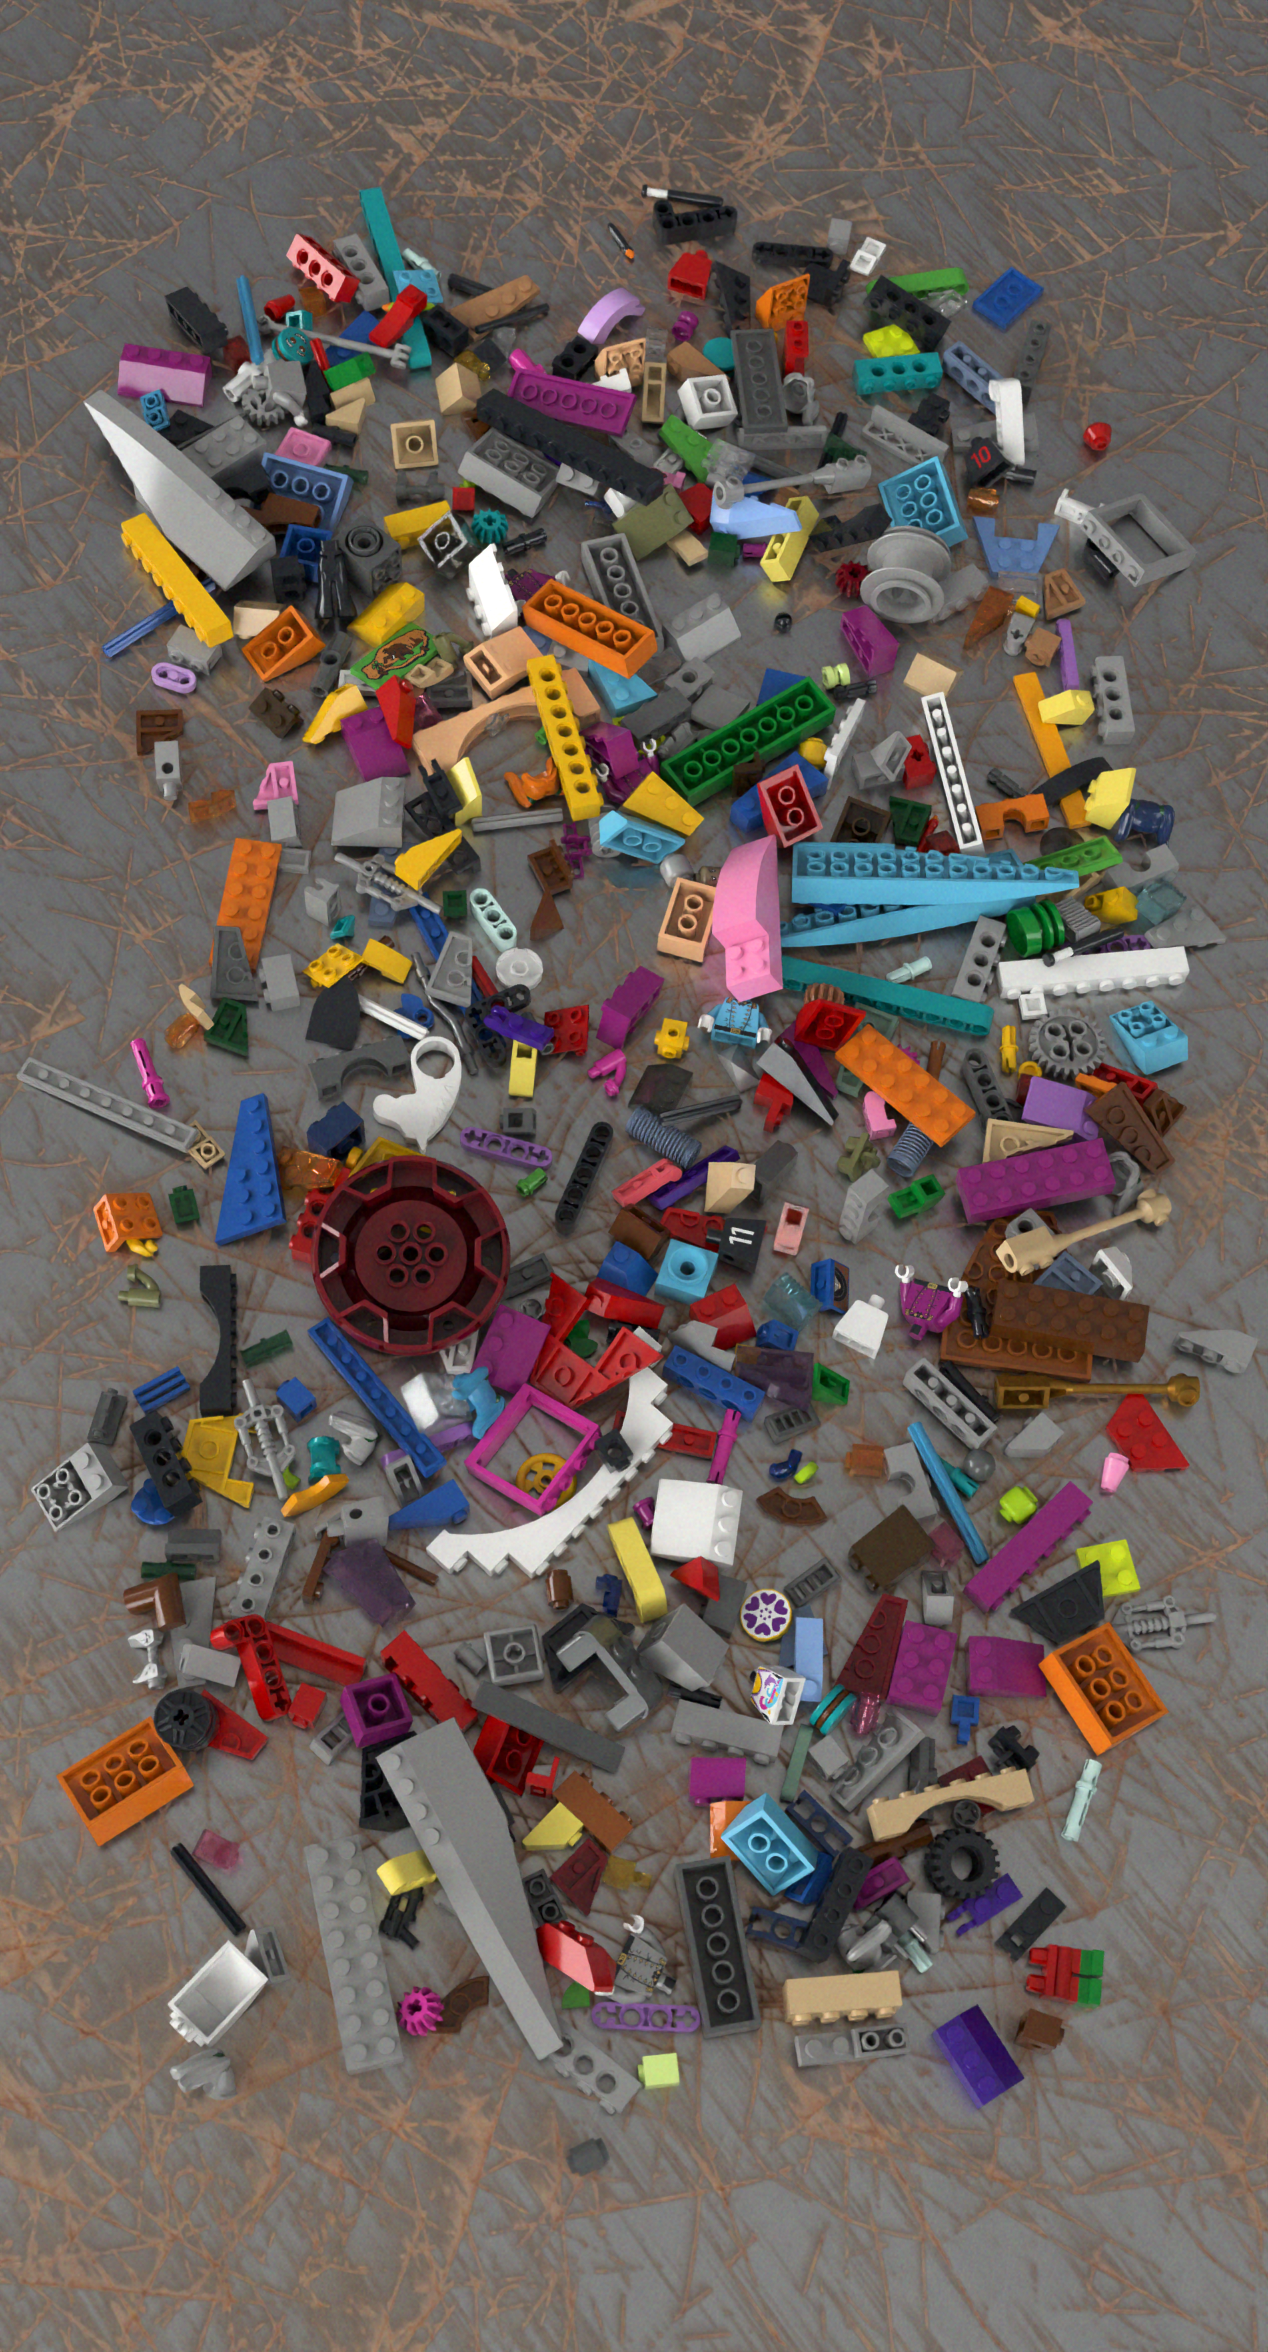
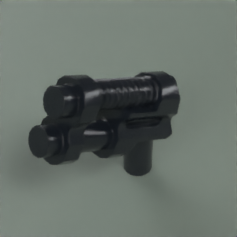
M423 1887L391 1896L384 1918L380 1921L378 1927L379 1931L382 1934L385 1933L389 1939L392 1938L395 1941H399L401 1938L412 1950L420 1944V1941L408 1928L410 1924L416 1922V1909L419 1902H423L425 1896L422 1893ZM407 1897L409 1899L404 1912L398 1910L401 1898Z

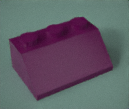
M500 1304L470 1373H473L479 1367L486 1366L489 1371L488 1381L490 1384L516 1395L522 1385L527 1383L552 1326Z

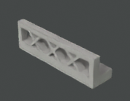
M879 405L874 407L871 420L861 431V436L913 466H917L923 463L924 460L938 456L942 464L947 460L949 451L947 444ZM874 426L881 430L882 434H873L869 431ZM895 438L900 444L892 445L888 442V439ZM906 449H914L918 455H909L906 453Z
M823 425L788 426V431L783 433L744 434L743 428H737L736 434L738 446L746 450L824 448L827 429Z

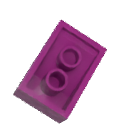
M381 706L340 720L342 737L364 782L380 777L400 778L411 774L401 745L392 740Z
M993 1636L968 1637L964 1644L966 1696L1046 1698V1679L1038 1666L1044 1660V1645Z

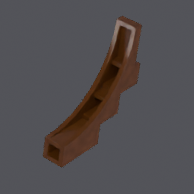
M269 493L266 501L262 502L260 510L240 505L271 535L286 534L289 524L318 529L322 520L320 506ZM194 562L189 563L188 568L199 582L203 581L207 574Z

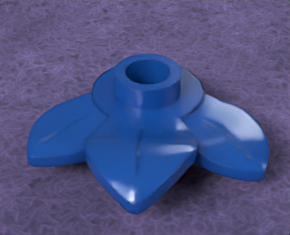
M402 994V1008L393 1011L428 1029L431 1028L434 1024L433 1012L429 1008L424 1007L421 998L412 994ZM420 1017L427 1018L425 1022L421 1023L418 1021ZM398 1030L397 1036L401 1035L402 1039L413 1038L412 1036Z

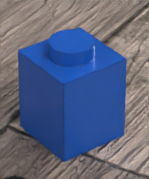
M296 1377L290 1381H284L277 1389V1402L297 1423L317 1407L316 1398Z

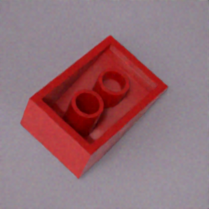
M798 764L757 783L764 827L768 836L773 834L776 836L777 848H786L823 829Z
M821 998L806 1003L796 1016L794 1040L837 1052L845 1045L864 1019L866 1011Z

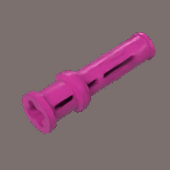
M135 1039L130 1045L143 1077L142 1088L147 1092L149 1098L148 1105L151 1109L162 1108L170 1102L169 1095L165 1094L163 1089V1079L156 1073L145 1039Z

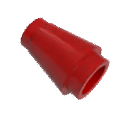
M287 294L270 300L264 306V313L271 321H279L295 306V299L292 295Z

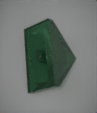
M832 432L828 433L823 451L838 459L845 458L848 461L854 460L857 455L866 457L867 452Z

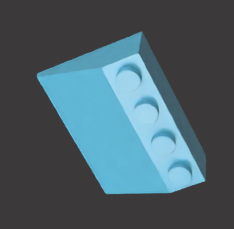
M938 456L878 484L886 512L892 518L891 527L915 526L924 528L938 535L945 541L948 547L969 538L946 468Z

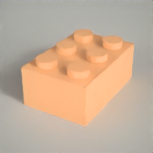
M677 877L658 935V951L703 962L712 934L716 887Z

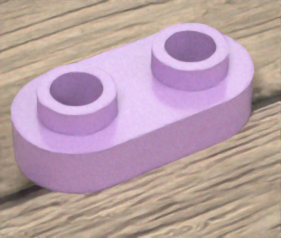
M161 662L156 664L151 670L153 682L158 686L180 693H189L196 687L195 674L188 669Z

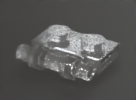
M717 438L707 453V459L703 458L701 467L708 469V472L712 474L718 473L724 476L726 480L729 476H735L742 482L744 475L748 474L754 464L756 455Z

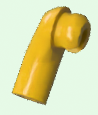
M140 1239L125 1240L133 1252L145 1257L153 1256L154 1252L158 1250V1245L152 1240H147L145 1244Z

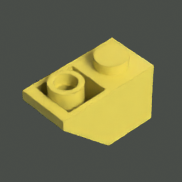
M516 1040L513 1041L509 1095L533 1098L538 1049Z

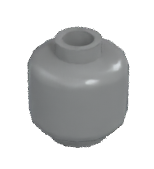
M671 853L661 863L660 872L669 887L674 888L677 877L692 881L694 871L685 855Z

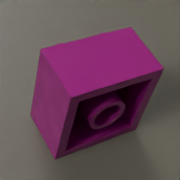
M396 1673L345 1686L339 1699L357 1748L408 1733L414 1721Z

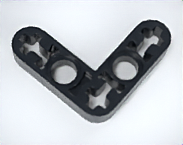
M523 984L514 985L478 1001L465 1010L467 1024L486 1063L492 1068L503 1066L507 1060V1055L497 1032L487 1027L483 1020L486 1015H492V1005L497 1001L503 1002L505 1008L510 1013H515L529 1006L532 999L530 990ZM521 993V995L524 996V999L520 1000L519 998H517L516 994ZM507 997H509L510 1001L512 1002L511 1006H509ZM475 1012L480 1016L482 1022L479 1026L472 1015ZM483 1031H490L492 1033L491 1039L487 1041L481 1040L479 1035ZM494 1046L496 1053L499 1054V1059L495 1060L492 1057L490 1047Z

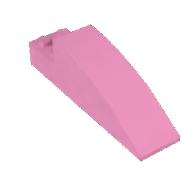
M774 834L732 848L720 871L713 907L712 934L725 948L727 989L739 1002L783 989L777 845Z

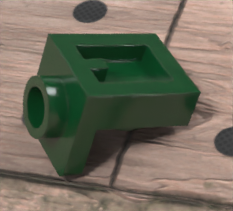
M187 1185L172 1188L173 1193L168 1194L175 1224L200 1218L193 1188L188 1189Z

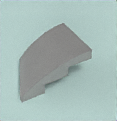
M693 1320L688 1322V1324L680 1325L677 1331L672 1329L668 1331L667 1338L674 1347L677 1345L732 1374L736 1355L713 1347L718 1328Z

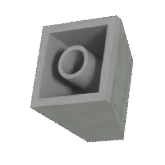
M684 1603L654 1620L636 1651L640 1656L647 1659L651 1667L650 1669L693 1692L702 1686L706 1688L712 1683L715 1678V1670L726 1659L724 1655L729 1645Z

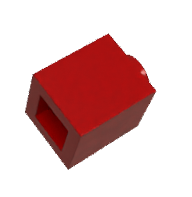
M302 1682L288 1710L289 1718L292 1719L291 1722L303 1729H306L307 1726L314 1729L328 1700L327 1693Z

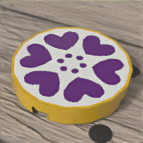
M761 1589L753 1592L745 1599L740 1609V1620L743 1629L751 1638L759 1642L780 1639L788 1632L792 1624V1608L789 1601L782 1593L773 1589Z

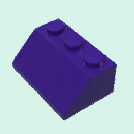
M978 2004L948 2021L931 2034L977 2109H980L1025 2079Z

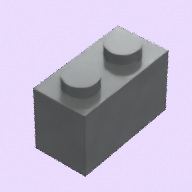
M718 1573L720 1599L716 1602L709 1598L707 1605L702 1604L698 1617L717 1635L730 1639L748 1583Z

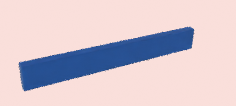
M427 891L424 892L422 896L431 900ZM417 904V906L410 907L408 910L437 963L449 933L438 914ZM473 979L471 985V1005L483 1000ZM459 1006V1008H460V1010H461V1012H462V1014H463V1016H464V1018H465V1010H466L467 1008H466V1007ZM477 1012L473 1013L472 1015L476 1019L478 1026L481 1025L480 1016ZM483 1031L479 1035V1038L483 1041H487L492 1037L490 1031ZM497 1032L504 1048H506L507 1043L503 1036ZM494 1046L490 1047L491 1053L496 1052Z
M329 1317L307 1330L311 1339L405 1454L410 1456L414 1465L425 1478H428L447 1465L445 1457Z

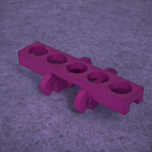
M575 822L572 825L564 823V837H561L560 840L562 844L566 845L565 861L571 864L573 870L575 868L580 869V874H575L573 879L584 878L581 857L593 854L592 849L588 845L591 838L589 836L579 837ZM567 829H573L574 833L571 835L567 834ZM579 844H583L584 849H579ZM572 848L577 850L576 852L569 853V850ZM573 860H578L579 863H578V864H573L572 861H573Z

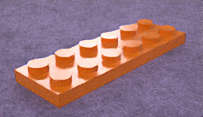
M235 838L217 926L240 928L251 973H257L282 854V844ZM214 939L208 962L209 967H212Z
M867 1024L835 1053L837 1061L941 1148L975 1117L976 1112L870 1024Z

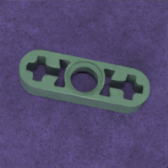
M802 1723L800 1725L780 1794L781 1799L790 1802L794 1800L814 1727Z

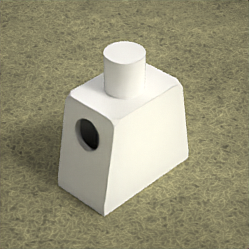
M872 1295L868 1303L856 1300L836 1325L832 1339L875 1359L889 1317L886 1312L881 1311L885 1300L878 1295Z

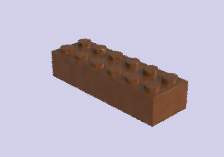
M1000 1278L994 1293L989 1334L995 1337L1138 1363L1145 1352L1150 1306Z

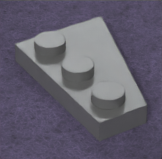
M1198 904L1147 930L1144 934V937L1154 949L1180 946L1185 948L1194 945L1203 947L1207 943L1224 944L1227 939Z
M452 931L449 932L425 989V995L466 1008L471 1005L472 937Z

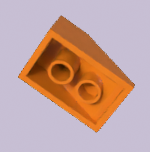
M290 605L241 650L261 679L267 682L310 661L326 645L305 615Z

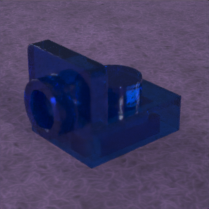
M604 1574L602 1577L597 1576L596 1589L610 1591H605L603 1607L607 1608V1614L617 1618L623 1580H619L617 1576Z

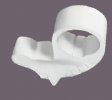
M439 1036L427 1037L421 1040L412 1051L411 1073L416 1093L402 1095L397 1099L390 1095L382 1094L377 1096L373 1102L375 1120L380 1124L397 1129L405 1138V1143L416 1144L423 1155L426 1153L428 1141L443 1128L453 1112L461 1088V1060L458 1049L450 1040ZM431 1050L443 1051L452 1058L454 1066L445 1074V1077L433 1079V1077L420 1071L416 1064L422 1054Z

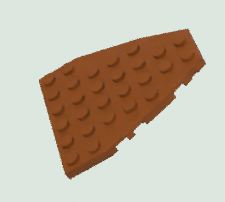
M1034 1210L1055 1235L1062 1234V1231L1057 1227V1220L1053 1212ZM1023 1213L995 1219L982 1240L975 1247L960 1281H966L968 1288H973V1292L974 1287L980 1288L982 1305L987 1311L985 1318L988 1332L990 1329L995 1288L999 1279L1003 1278L1034 1284L1050 1267L1039 1268L1038 1270L1034 1268L1029 1274L1021 1276L1019 1271L1013 1273L1007 1271L996 1254V1250L1006 1240L1004 1233L1008 1224ZM1024 1228L1019 1229L1022 1233L1028 1232ZM1067 1248L1062 1250L1056 1257L1053 1258L1054 1262L1064 1251L1068 1253ZM961 1292L963 1302L960 1316L942 1331L939 1362L946 1363L951 1360L953 1364L1021 1374L1035 1373L1037 1376L1085 1383L1091 1381L1092 1354L989 1336L985 1339H981V1336H979V1340H975L973 1338L971 1321L967 1318L966 1314L968 1311L964 1292Z

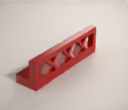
M266 1621L279 1662L344 1687L362 1681L367 1669L366 1658Z

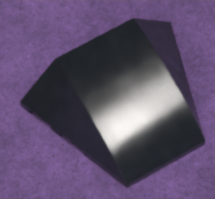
M414 1730L362 1748L359 1828L391 1832L410 1825L376 1757L399 1743L418 1735Z

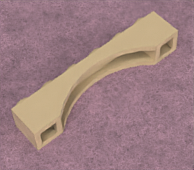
M1014 1766L1000 1770V1775L992 1777L990 1772L975 1776V1780L966 1782L965 1778L949 1782V1787L940 1788V1784L924 1788L925 1792L915 1794L914 1790L898 1794L899 1798L889 1800L888 1796L877 1798L866 1809L874 1840L877 1842L901 1836L908 1831L912 1823L924 1811L945 1802L971 1800L992 1806L1002 1812L1028 1806L1035 1799L1026 1769L1016 1771Z

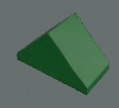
M815 1363L810 1379L808 1400L847 1405L850 1380L820 1363Z

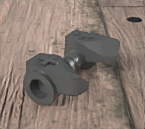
M398 471L396 498L404 500L409 497V494H427V497L432 500L445 497L444 483L438 482L437 471L430 473L426 486L411 485L406 473Z

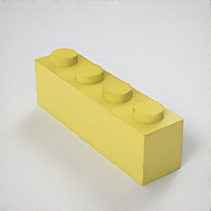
M808 496L789 498L785 506L796 511L802 525L801 531L773 535L760 562V565L772 582L791 580L809 539L808 536L818 519L819 513Z

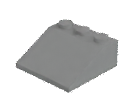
M380 777L336 792L331 845L402 848L404 805L406 800L405 778Z

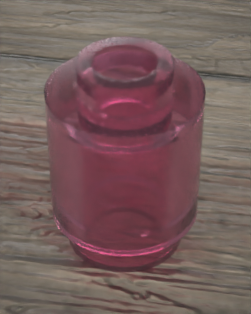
M869 1692L859 1693V1697L854 1702L850 1725L854 1727V1731L861 1734H869L870 1731L876 1730L881 1709L880 1697Z

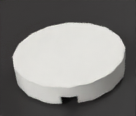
M511 948L503 952L497 960L496 977L501 986L506 989L514 985L523 984L531 990L542 979V961L538 954L530 949Z

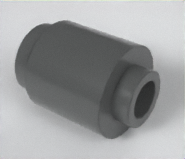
M592 2138L569 2149L570 2156L566 2157L571 2173L577 2172L579 2177L605 2166L604 2162L610 2160L602 2138L597 2140Z

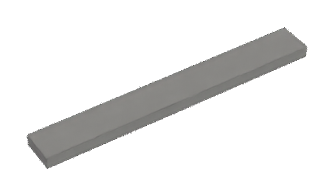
M30 1056L16 1075L17 1079L185 1153H188L199 1135V1131L196 1128Z

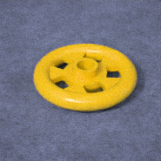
M540 1453L531 1456L520 1466L516 1474L515 1486L530 1495L529 1492L533 1488L539 1494H542L548 1485H544L541 1481L544 1478L552 1481L567 1460L553 1453ZM543 1463L554 1464V1471L543 1470ZM530 1470L537 1472L533 1481L526 1479ZM576 1474L572 1478L570 1487L566 1491H562L555 1507L551 1511H547V1513L553 1512L574 1497L577 1489Z

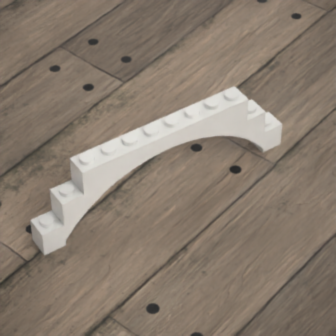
M640 1326L633 1332L661 1353L662 1346ZM660 1360L650 1365V1367L653 1368ZM648 1367L629 1377L628 1406L620 1434L633 1452V1460L630 1461L631 1465L622 1472L616 1470L610 1474L605 1464H603L592 1480L568 1502L531 1523L513 1529L474 1535L449 1534L444 1529L426 1548L427 1554L449 1575L454 1570L456 1572L460 1571L468 1562L466 1559L468 1556L490 1577L495 1572L500 1574L509 1564L508 1558L531 1579L536 1574L541 1576L550 1566L548 1561L554 1555L559 1557L568 1546L566 1542L572 1536L577 1538L586 1527L583 1524L590 1517L595 1519L603 1510L601 1505L607 1499L613 1500L621 1490L619 1486L625 1480L627 1482L632 1480L638 1472L636 1468L642 1462L646 1464L655 1455L654 1449L658 1444L664 1445L672 1437L673 1423L653 1406L654 1404L659 1406L665 1400L668 1384ZM613 1448L609 1455L613 1458H618L622 1455V1452L617 1448Z

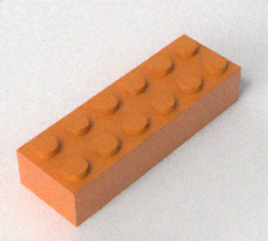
M551 578L522 606L528 627L628 679L658 650L653 630Z

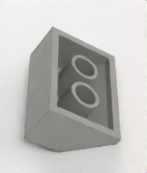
M716 592L662 624L664 644L682 664L686 661L690 662L696 656L700 660L705 661L741 639V633L730 607Z

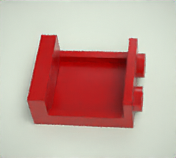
M786 321L782 350V383H784V378L793 372H799L804 376V357L807 358L809 356L808 321Z

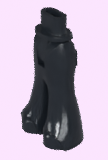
M320 541L321 551L318 552V598L314 619L335 618L332 583L335 584L337 617H357V609L349 590L345 561L341 554L343 552L339 550V541Z

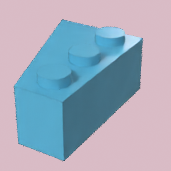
M588 658V673L611 718L633 713L640 709L645 702H651L658 697V694L638 675L634 674L628 679Z

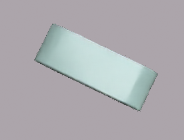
M484 888L472 891L470 895V911L495 947L500 952L516 948V927L491 893ZM495 919V920H498V921H496V922H491V921H489V920Z

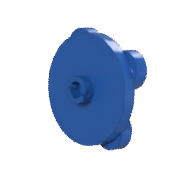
M152 1478L145 1480L143 1487L136 1493L134 1500L131 1502V1510L139 1519L148 1524L161 1525L170 1522L175 1517L165 1509Z

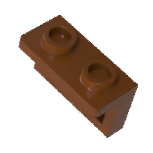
M554 839L549 840L548 848L527 855V860L543 891L545 889L550 890L551 895L572 888L573 877H575L574 870L571 864L567 865L564 851L560 845L557 846Z

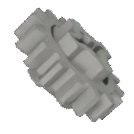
M247 388V394H243L242 409L250 417V421L257 420L258 425L266 422V425L269 426L270 421L277 424L278 418L284 420V413H289L287 408L279 404L269 403L266 398L265 389L252 390Z

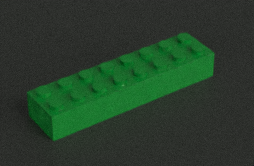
M808 676L662 762L660 767L661 779L693 807L731 784L733 765L743 762L752 763L755 751H759L760 759H764L765 763L769 762L806 738L833 724L836 708L811 677Z

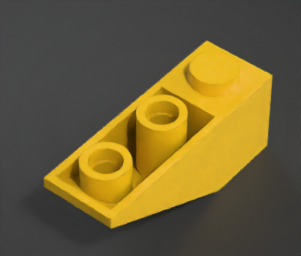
M346 683L328 694L302 737L304 742L317 744L323 741L326 734L341 730V719L368 709L356 684Z

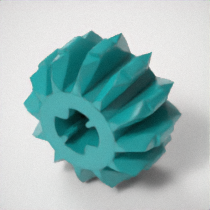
M490 508L487 512L480 509L479 515H474L471 524L474 540H479L481 545L484 543H488V545L496 543L499 545L501 540H505L509 530L505 514L500 515L499 510L492 512Z

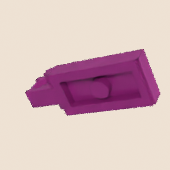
M893 1856L868 1872L853 1905L856 1911L867 1908L910 1882L897 1856Z

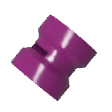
M689 311L681 312L677 322H675L671 329L672 335L681 342L689 341L693 331L699 325L697 316Z

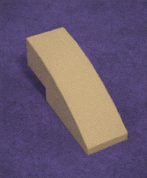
M645 362L642 423L663 424L666 363Z

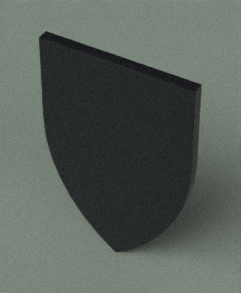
M347 975L343 976L331 987H325L318 996L312 1009L305 1039L344 1049H353L360 1020V1001L357 991Z

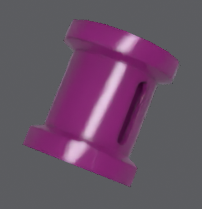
M653 1497L642 1499L632 1507L634 1512H638L643 1522L642 1528L644 1531H650L653 1527L655 1501Z

